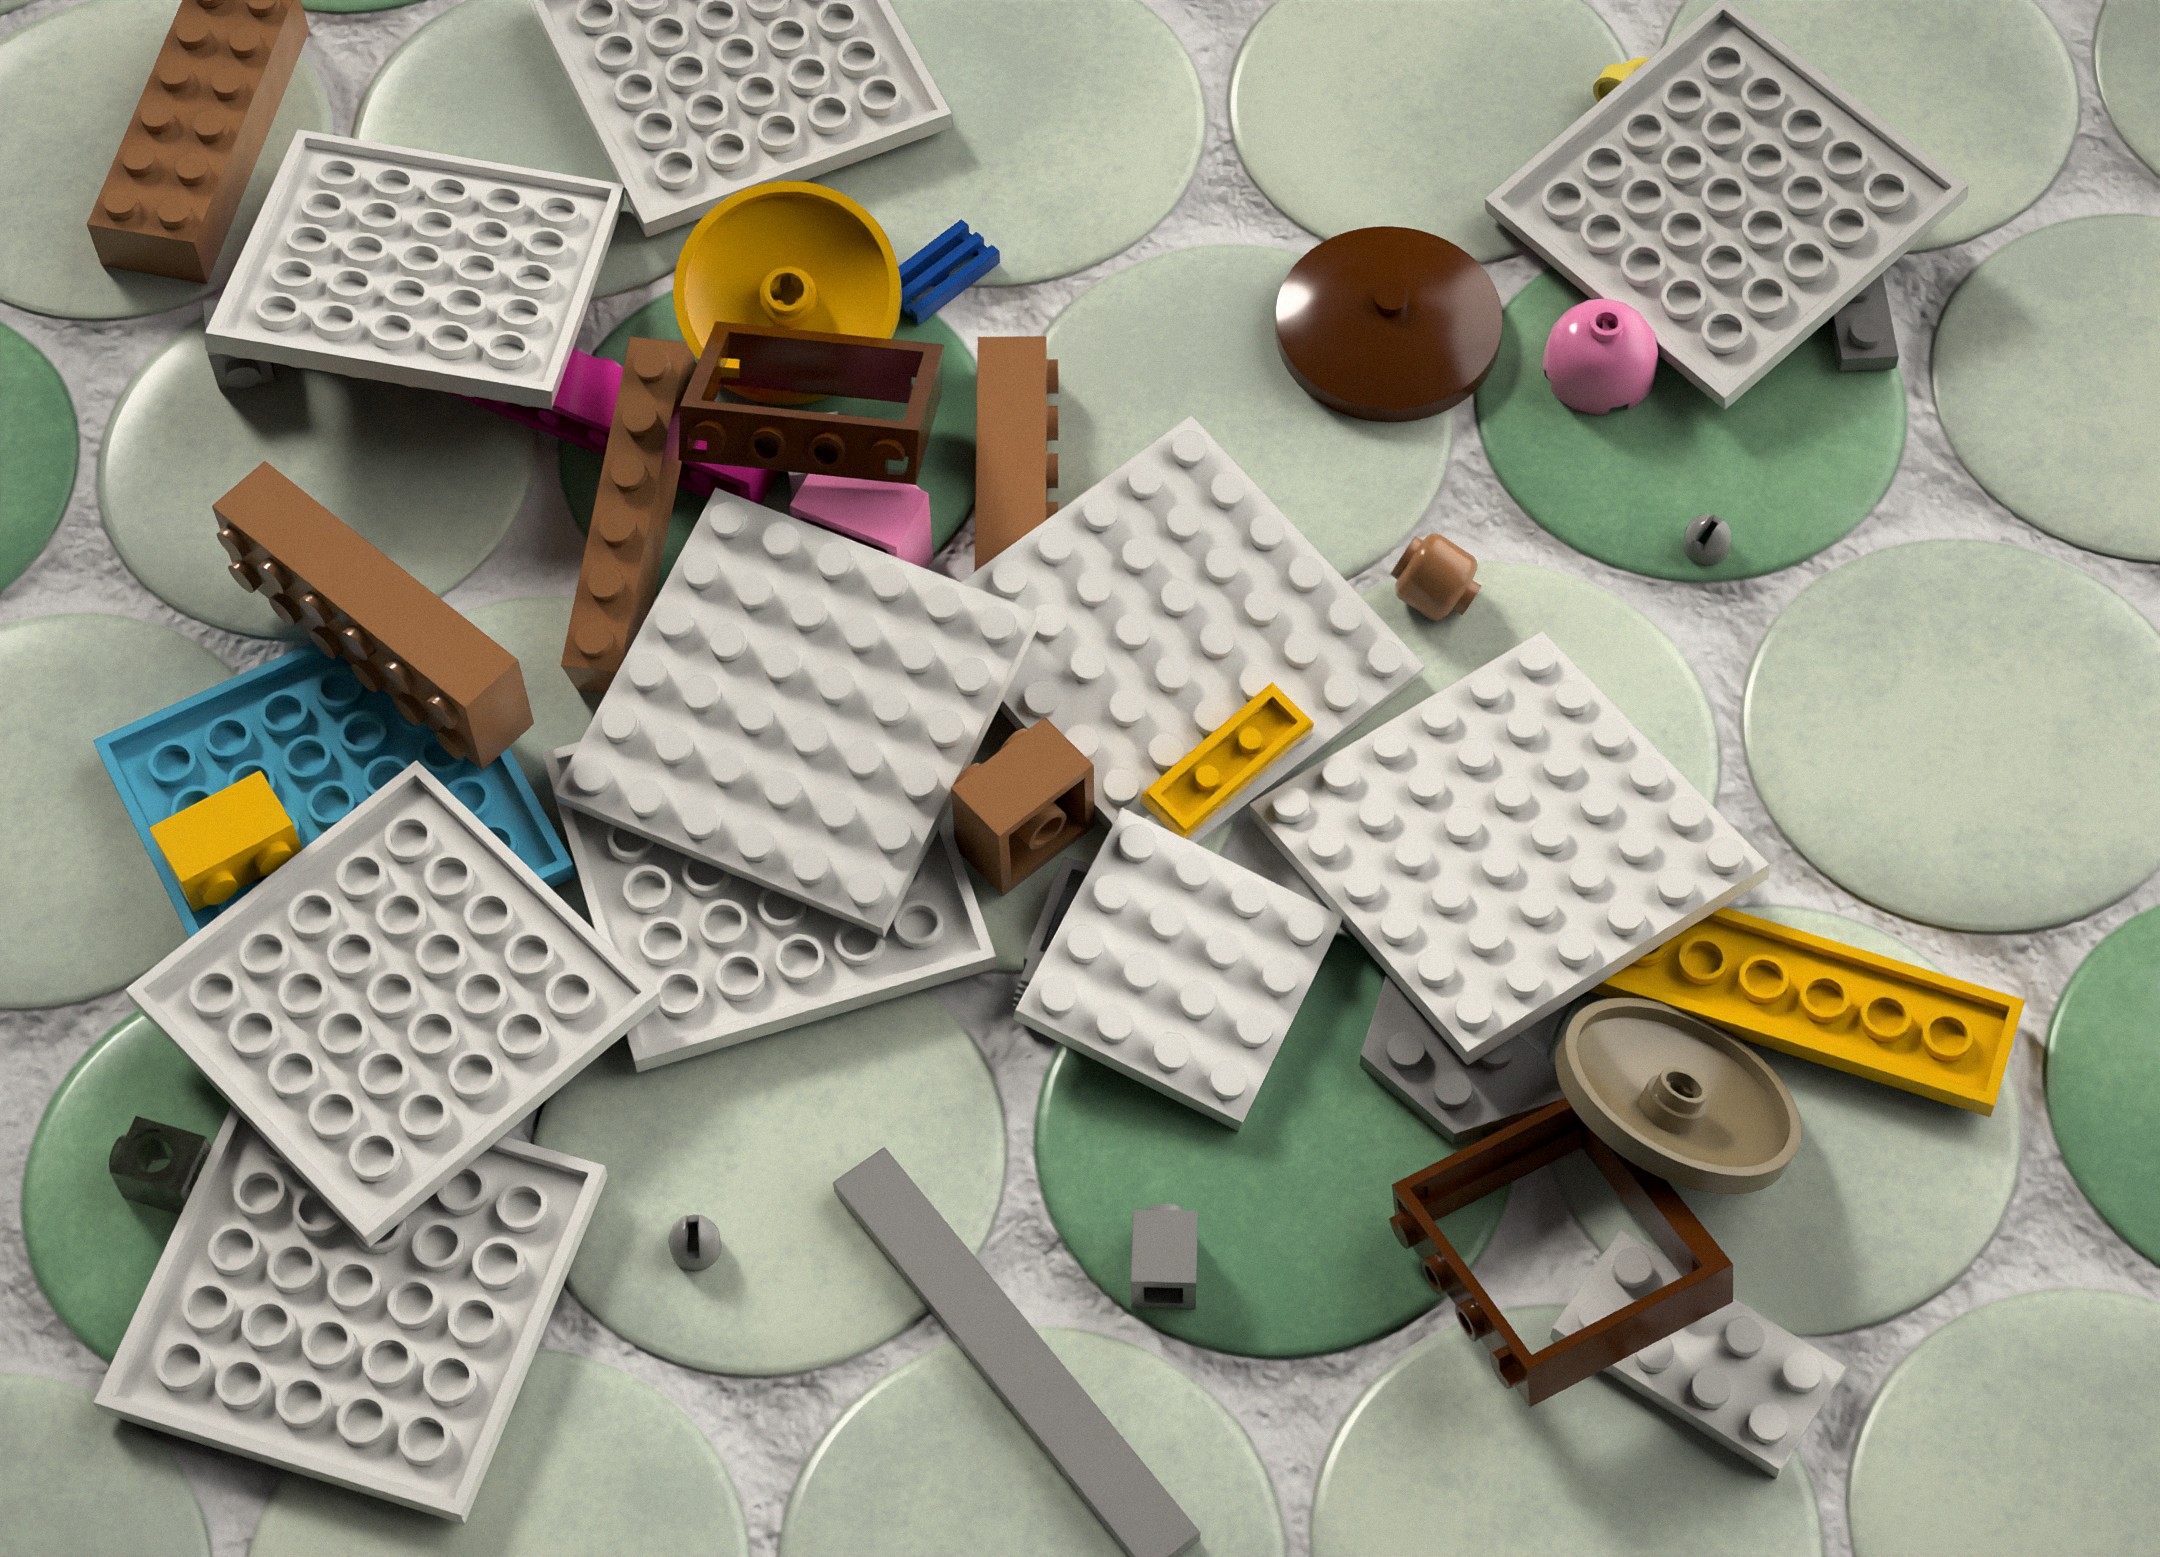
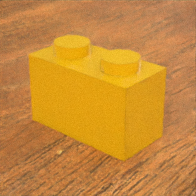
M261 770L149 827L162 860L193 912L207 905H216L228 900L238 889L263 876H270L303 850L294 824Z

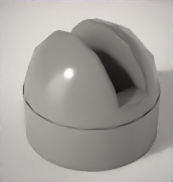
M1711 513L1698 515L1690 521L1683 540V549L1687 557L1693 562L1705 566L1716 565L1722 562L1728 556L1732 541V534L1728 523ZM1704 532H1711L1712 534L1706 545L1698 542Z
M693 1214L681 1217L672 1226L668 1242L672 1258L683 1269L690 1271L706 1269L713 1265L720 1256L722 1244L718 1228L703 1215ZM698 1230L699 1251L688 1252V1231Z

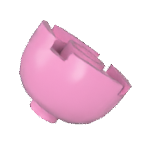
M1607 298L1587 300L1570 308L1553 325L1544 350L1542 366L1544 374L1546 373L1551 381V391L1558 400L1572 409L1593 415H1609L1610 408L1621 407L1628 404L1627 410L1639 405L1651 392L1657 372L1659 357L1655 332L1640 312L1624 302Z

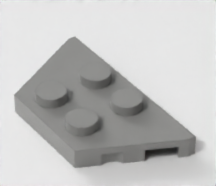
M1386 974L1360 1054L1359 1065L1452 1145L1479 1137L1489 1128H1506L1528 1117L1530 1113L1540 1111L1566 1098L1559 1084L1555 1065L1519 1035L1514 1036L1467 1065L1390 976Z

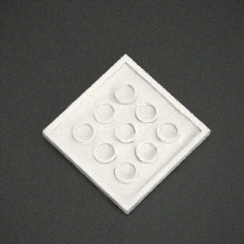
M1121 808L1015 1009L1012 1019L1239 1131L1343 918L1341 915Z

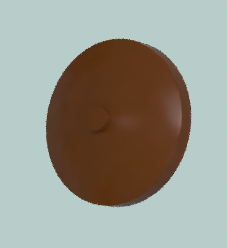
M1379 226L1361 228L1334 236L1311 249L1294 265L1285 278L1278 296L1275 333L1278 351L1285 367L1297 384L1314 399L1335 411L1358 419L1376 422H1407L1445 412L1467 399L1481 386L1493 369L1498 357L1503 315L1499 295L1490 277L1481 265L1460 247L1424 231L1405 227Z

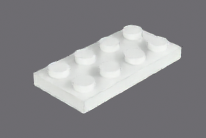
M1620 1229L1552 1327L1550 1338L1557 1342L1682 1278V1276L1666 1256ZM1733 1298V1302L1602 1371L1776 1479L1838 1385L1846 1367Z

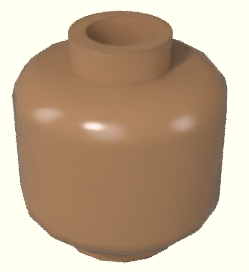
M1437 533L1428 535L1424 540L1415 536L1390 573L1392 577L1397 579L1394 588L1396 596L1433 621L1443 620L1452 609L1463 615L1481 588L1480 584L1472 580L1478 566L1475 557Z

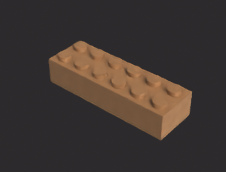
M182 0L87 222V227L101 266L208 283L309 33L301 0Z
M266 461L261 463L212 505L220 528L217 538L229 553L232 564L228 566V569L236 582L249 593L258 590L266 596L273 610L287 624L294 626L298 622L310 632L314 643L325 655L332 659L339 655L351 665L355 676L369 690L377 692L381 689L393 698L394 705L411 724L419 726L423 722L433 730L440 745L452 757L461 760L465 756L483 771L534 724L517 658Z

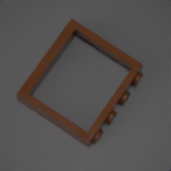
M715 321L680 404L678 460L916 485L941 398L944 344ZM728 358L740 360L739 368L725 367ZM912 377L916 378L914 386L912 384ZM721 384L908 403L904 420L897 421L715 402ZM699 440L707 441V450L696 449ZM905 457H908L906 470L888 469V460L904 462Z
M1566 1098L1392 1184L1395 1216L1389 1218L1396 1238L1405 1249L1414 1247L1422 1258L1423 1271L1431 1287L1438 1295L1444 1293L1449 1295L1456 1305V1316L1465 1334L1473 1342L1478 1339L1483 1342L1490 1352V1362L1499 1381L1507 1389L1515 1386L1529 1407L1544 1401L1733 1302V1263L1668 1181L1633 1164L1605 1144L1580 1119ZM1582 1148L1677 1269L1682 1278L1531 1354L1434 1221Z

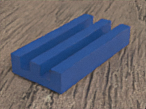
M962 219L898 267L902 288L900 311L919 326L1000 263L999 250L993 245L987 248L984 245V238L977 232L973 235L969 233V225ZM969 256H975V258L949 277V272ZM930 286L936 287L915 304L911 302Z

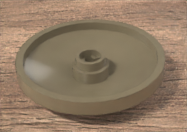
M1611 998L1594 1002L1581 1009L1572 1018L1558 1043L1555 1053L1557 1078L1566 1099L1576 1114L1595 1135L1614 1151L1633 1164L1662 1179L1708 1193H1752L1775 1183L1786 1171L1797 1153L1802 1137V1125L1798 1109L1790 1092L1773 1069L1759 1055L1720 1027L1665 1003L1638 998Z

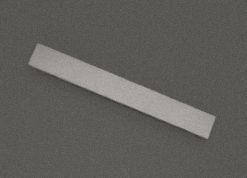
M885 1147L833 1182L834 1192L1129 1557H1179L1200 1541L1201 1532Z

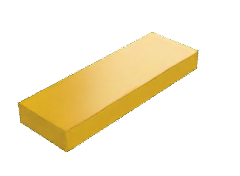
M1271 682L1142 793L1140 802L1171 832L1188 840L1312 732L1315 723Z

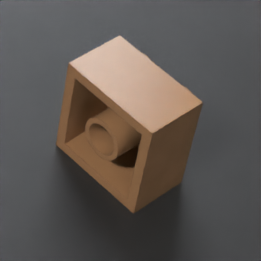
M1046 717L1030 729L1022 728L1014 732L1004 742L999 752L983 764L976 763L969 766L956 779L951 787L954 837L959 853L1004 896L1095 827L1094 765Z

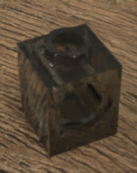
M135 1116L127 1135H121L111 1150L109 1172L124 1199L181 1215L212 1148L206 1136ZM158 1160H171L160 1171L146 1172Z

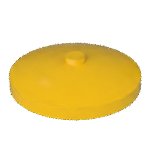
M776 181L755 185L737 192L716 205L701 219L687 238L680 253L674 276L673 299L677 322L683 338L687 342L695 360L699 362L715 321L892 339L900 316L902 288L900 272L891 243L878 222L861 205L841 192L826 186L803 181ZM728 358L725 367L739 368L740 360ZM721 384L730 391L745 398L775 405L807 404L831 397V395Z

